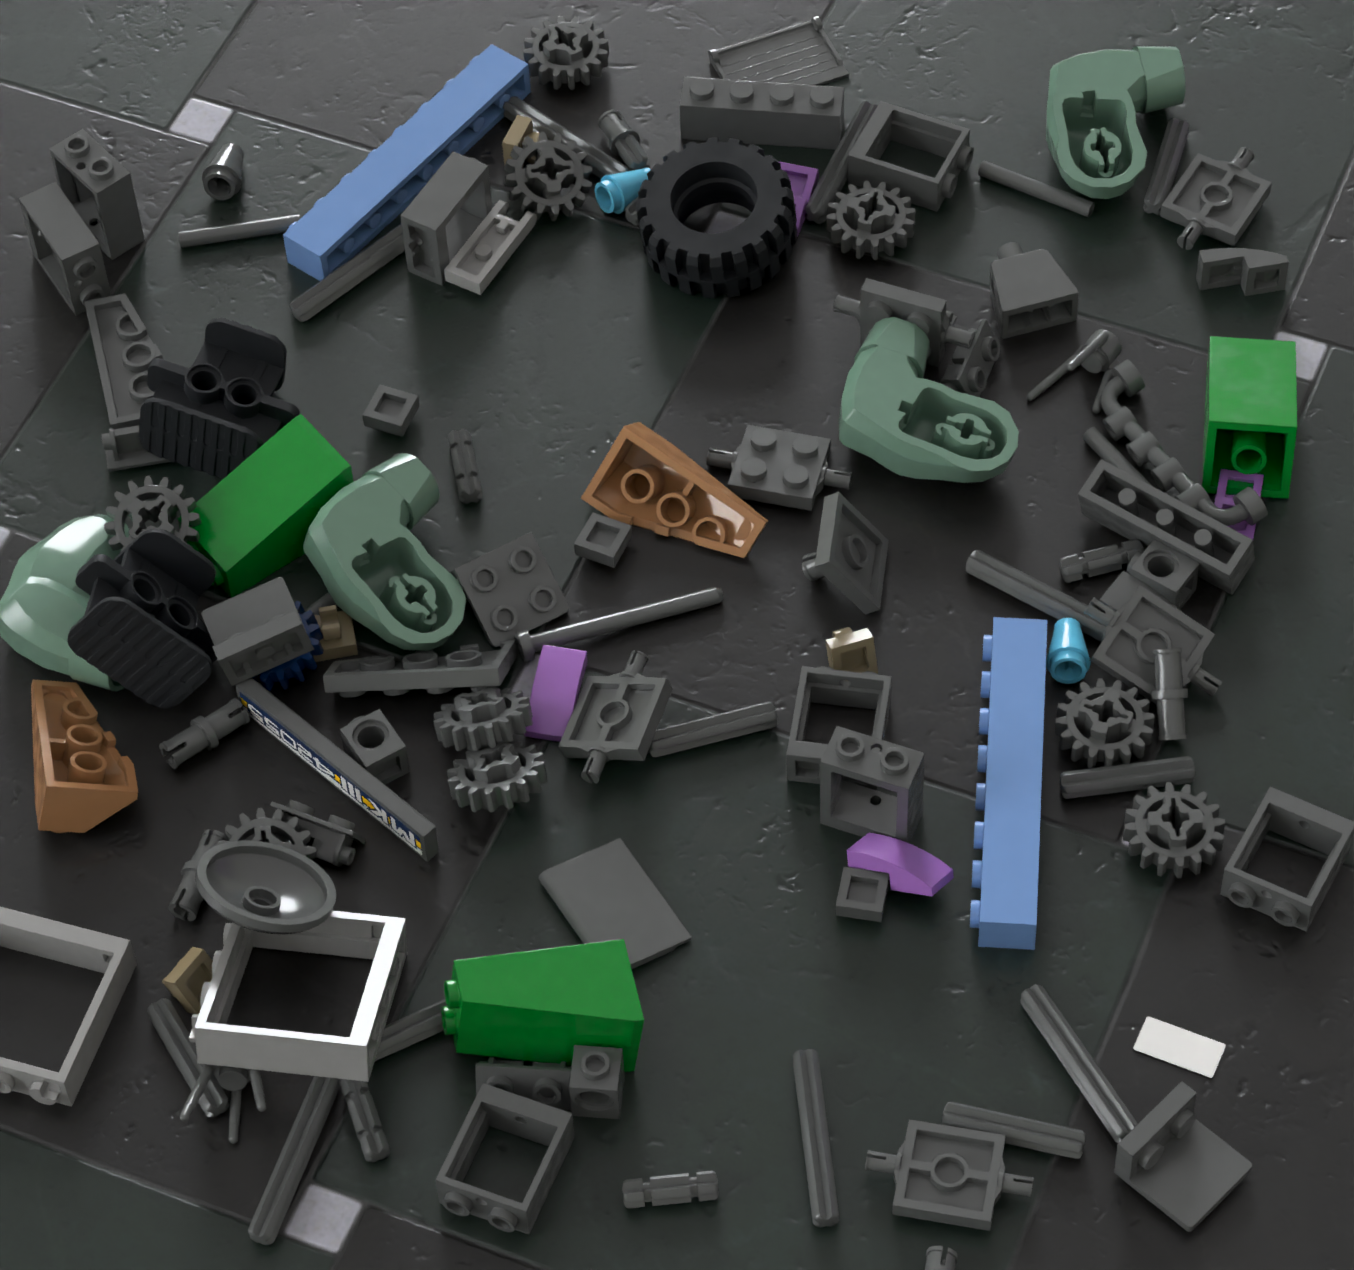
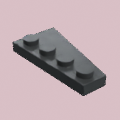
M126 293L84 301L110 426L114 429L138 426L140 422V409L146 399L152 398L155 393L147 386L148 368L153 359H163L162 353L156 343L153 344L144 323Z
M516 639L500 641V650L480 652L478 644L460 646V651H455L442 657H438L433 652V649L430 651H415V653L404 656L401 662H395V657L391 654L333 661L323 675L325 693L340 692L342 697H357L365 694L367 691H383L385 695L395 696L405 694L410 689H426L428 693L440 694L449 692L455 687H470V690L474 692L481 691L486 687H497L501 685L518 656Z

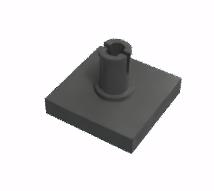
M836 492L824 497L817 552L808 553L803 556L802 571L809 581H817L819 578L826 577L865 615L878 611L881 606L889 540L840 492Z

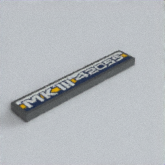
M252 677L235 685L238 700L243 704L240 709L241 711L246 709L249 718L425 861H430L439 853L436 826Z

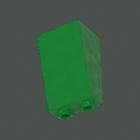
M1210 336L1206 371L1202 487L1207 493L1217 494L1222 468L1235 470L1243 474H1263L1261 497L1289 499L1297 434L1296 342ZM1228 480L1226 494L1236 495L1248 486L1253 489L1254 483Z
M300 414L196 502L197 507L192 512L200 515L202 524L191 528L198 531L200 539L195 542L188 541L187 544L213 563L216 576L212 586L215 588L221 586L231 598L235 597L305 554L303 544L308 529L320 509L339 490L354 482L351 465ZM181 516L177 518L179 529L181 528L182 522Z
M624 939L453 961L452 979L445 980L444 982L447 1006H442L441 1018L444 1034L453 1035L456 1053L560 1064L561 1061H566L567 1066H572L574 1045L623 1048L624 1071H635L644 1016Z

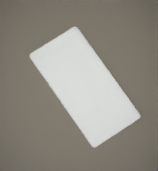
M1148 1016L1133 1049L1212 1078L1226 1045Z

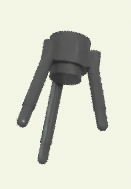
M1096 330L1086 343L1079 347L1074 355L1027 394V400L1033 401L1069 370L1072 371L1081 364L1089 372H1105L1092 407L1093 413H1099L1101 410V393L1105 385L1113 379L1112 368L1120 364L1116 359L1122 350L1118 337L1108 330Z
M205 1064L180 1114V1120L183 1122L189 1120L214 1072L219 1085L231 1091L229 1142L234 1144L238 1141L242 1089L250 1080L258 1111L263 1112L266 1110L265 1093L260 1070Z

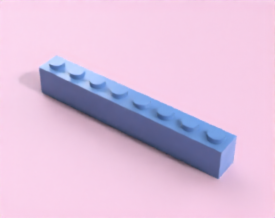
M493 44L480 55L475 56L469 65L455 78L447 81L443 89L429 102L423 103L418 112L405 124L398 126L382 145L372 150L358 167L351 173L346 174L334 189L325 197L318 199L313 208L299 221L289 226L283 234L288 263L321 281L352 259L410 205L453 151L464 155L505 117L503 114L505 102L509 101L512 96H517L523 100L531 92L528 63Z
M993 617V634L983 636L982 661L991 662V671H982L981 698H989V708H980L979 735H988L987 745H978L977 772L986 773V783L976 784L975 810L984 811V822L975 821L973 849L983 850L982 861L973 860L972 888L981 889L980 900H971L970 928H979L978 947L1035 950L1047 620Z

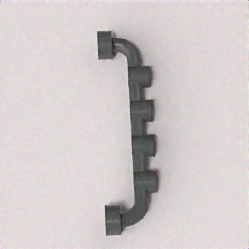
M1128 359L1112 368L1114 378L1105 385L1101 393V407L1108 416L1102 420L1103 425L1113 440L1118 441L1126 436L1131 441V443L1126 445V448L1133 461L1139 467L1149 461L1155 466L1150 471V474L1162 492L1165 493L1174 487L1180 493L1175 499L1226 526L1235 525L1244 520L1253 526L1268 516L1264 502L1256 491L1249 486L1233 496L1235 506L1227 509L1215 506L1205 489L1199 483L1195 484L1186 475L1178 460L1174 457L1170 458L1162 450L1155 436L1150 431L1145 432L1138 424L1132 412L1126 406L1122 407L1118 403L1117 398L1122 392L1131 397L1145 388V382L1138 369Z

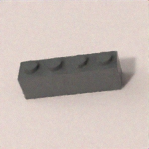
M684 76L679 105L681 139L707 141V138L718 137L720 142H728L729 138L742 140L745 144L836 150L842 139L844 87Z
M1102 459L1078 493L1081 511L1084 516L1129 540L1139 539L1144 548H1147L1153 540H1156L1200 563L1198 577L1233 595L1255 561L1252 539Z

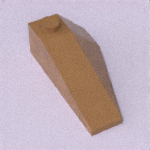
M640 422L623 427L581 497L582 500L611 519L652 530L654 533L663 536H673L691 541L696 545L741 558L747 557L769 522L675 445Z
M32 679L34 792L38 830L54 833H85L137 800L138 786L134 764L128 756H121L115 748L116 738L111 731L104 732L97 722L98 712L77 683Z

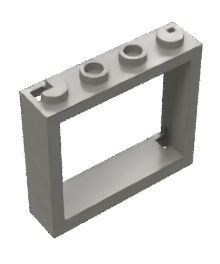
M0 907L1 947L105 973L59 1072L0 1057L1 1093L15 1091L30 1095L34 1100L42 1104L53 1105L56 1102L72 1107L137 966L131 942L128 939Z
M332 911L329 918L322 924L307 931L285 935L261 933L243 928L234 923H225L223 933L224 946L222 951L216 950L214 953L211 982H204L200 998V1013L193 1014L191 1017L192 1030L189 1042L196 1043L197 1063L369 1082L407 956L406 918ZM253 947L373 959L350 1037L226 1024Z

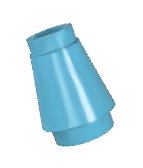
M645 167L643 169L603 176L601 182L597 183L594 189L600 208L606 213L614 212L620 214L625 211V207L639 196L640 186L644 180H648L647 173L651 169Z
M1062 618L1054 625L1046 658V667L1056 681L1065 684L1076 683L1085 677L1086 672L1090 668L1091 661H1089L1090 657L1080 623L1073 618Z

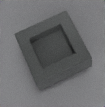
M379 385L362 415L364 426L403 437L420 407L419 397L412 393Z
M592 512L574 543L575 555L615 568L633 537L632 525Z
M843 867L836 901V916L882 922L890 882L889 873Z

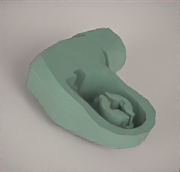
M1136 46L1132 50L1104 49L1078 54L1052 66L1046 110V141L1061 177L1071 189L1090 198L1110 199L1122 195L1136 183L1145 168L1147 150L1136 124V113L1145 114L1180 105L1185 98L1184 66L1177 47Z
M897 317L883 318L876 322L854 358L855 363L847 375L838 419L839 441L844 446L872 458L900 476L915 479L972 483L983 482L1002 474L1011 463L1018 447L1019 431L1010 412L995 401L957 392L941 383L924 379L930 341L926 333L916 324Z
M400 453L367 471L360 479L339 490L320 509L311 523L303 549L321 576L334 602L346 614L369 628L386 642L403 650L430 651L442 646L463 621L466 596L459 581L431 557L421 542L410 532L438 503L440 493L438 484L431 471L417 457L408 453Z
M94 514L77 517L59 526L46 538L29 548L19 558L9 585L0 600V636L17 653L43 668L70 675L73 680L111 691H119L124 689L120 683L77 656L68 645L69 631L85 615L90 598L89 594L76 585L75 580L78 570L94 555L103 554L114 560L122 550L113 551L108 542L115 536L107 534L104 529L105 523L114 521L108 515ZM125 523L124 531L127 538L129 536V528Z

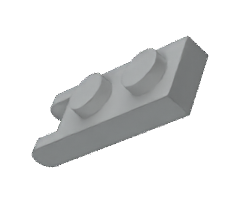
M499 200L444 269L445 281L481 295L532 230L536 223L537 215L527 211L520 221L514 220L506 216L509 210V203Z

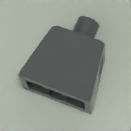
M1009 242L999 248L997 251L999 259L994 260L990 264L989 289L999 334L1002 339L1077 320L1079 292L1048 250L1038 249L1023 253L1017 242Z

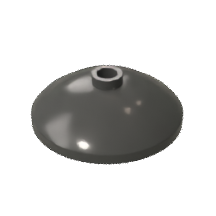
M241 840L219 844L201 856L195 873L198 891L216 913L238 926L261 933L285 935L312 929L329 918L336 902L335 885L329 875L318 864L294 850L272 843Z

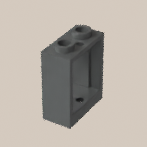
M880 101L848 154V183L863 188L864 181H869L871 188H877L881 182H886L887 191L890 192L898 187L901 189L900 198L910 197L911 204L937 212L945 197L951 198L954 194L961 170L966 171L971 164L974 148L969 147L970 129ZM890 141L946 158L935 178L879 159Z
M84 129L79 130L49 148L57 184L100 243L103 253L113 260L145 240L131 173Z
M453 151L401 214L408 272L441 286L445 284L444 269L492 209L488 165L481 163L475 158H468Z
M57 182L20 197L19 201L32 253L74 315L76 316L86 311L84 301L111 296L100 243Z
M802 666L786 753L787 781L820 784V761L828 744L805 742L811 703L876 710L872 737L885 740L891 705L892 676L879 675L869 671L859 673L834 670L825 666L817 668ZM875 747L871 751L874 753H879L882 750L880 748ZM843 776L845 781L873 790L878 788V786Z
M836 726L820 761V824L860 837H864L870 832L896 838L910 844L923 812L925 753ZM877 747L880 748L882 751L879 753H874L871 750ZM843 776L897 792V797L845 781Z
M1270 786L1224 869L1220 895L1229 898L1230 901L1240 907H1250L1271 916L1276 922L1284 926H1294L1307 932L1351 850L1354 837V821ZM1269 830L1329 855L1306 898L1246 873Z
M482 1083L435 1180L439 1203L456 1215L468 1216L471 1214L488 1220L492 1226L505 1232L517 1230L529 1235L575 1138L573 1114ZM489 1127L548 1146V1150L522 1203L463 1183Z

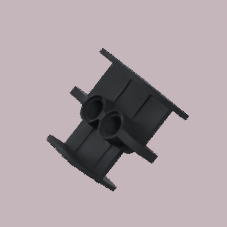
M220 317L212 319L208 323L205 330V342L190 368L160 358L153 359L148 368L147 386L155 393L152 398L146 399L140 409L139 440L143 448L157 457L165 458L168 461L177 462L183 466L194 468V470L203 471L209 475L224 479L287 423L300 415L299 409L294 404L272 397L274 391L279 390L284 382L287 358L285 345L275 335Z
M149 529L144 531L114 560L103 554L94 555L78 570L76 576V585L89 594L90 598L85 615L69 631L67 639L69 647L77 656L98 668L99 671L120 683L124 688L132 691L133 694L142 698L148 704L162 709L177 706L210 677L212 664L217 660L212 648L214 644L206 624L199 620L196 611L199 596L214 582L216 570L213 563L204 557L203 554L197 552L193 547L184 543L180 538L165 529Z

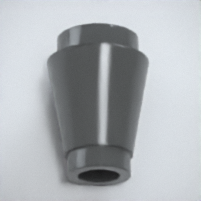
M232 143L223 145L202 173L204 190L212 198L218 200L229 199L237 194L241 188L244 152L238 145Z

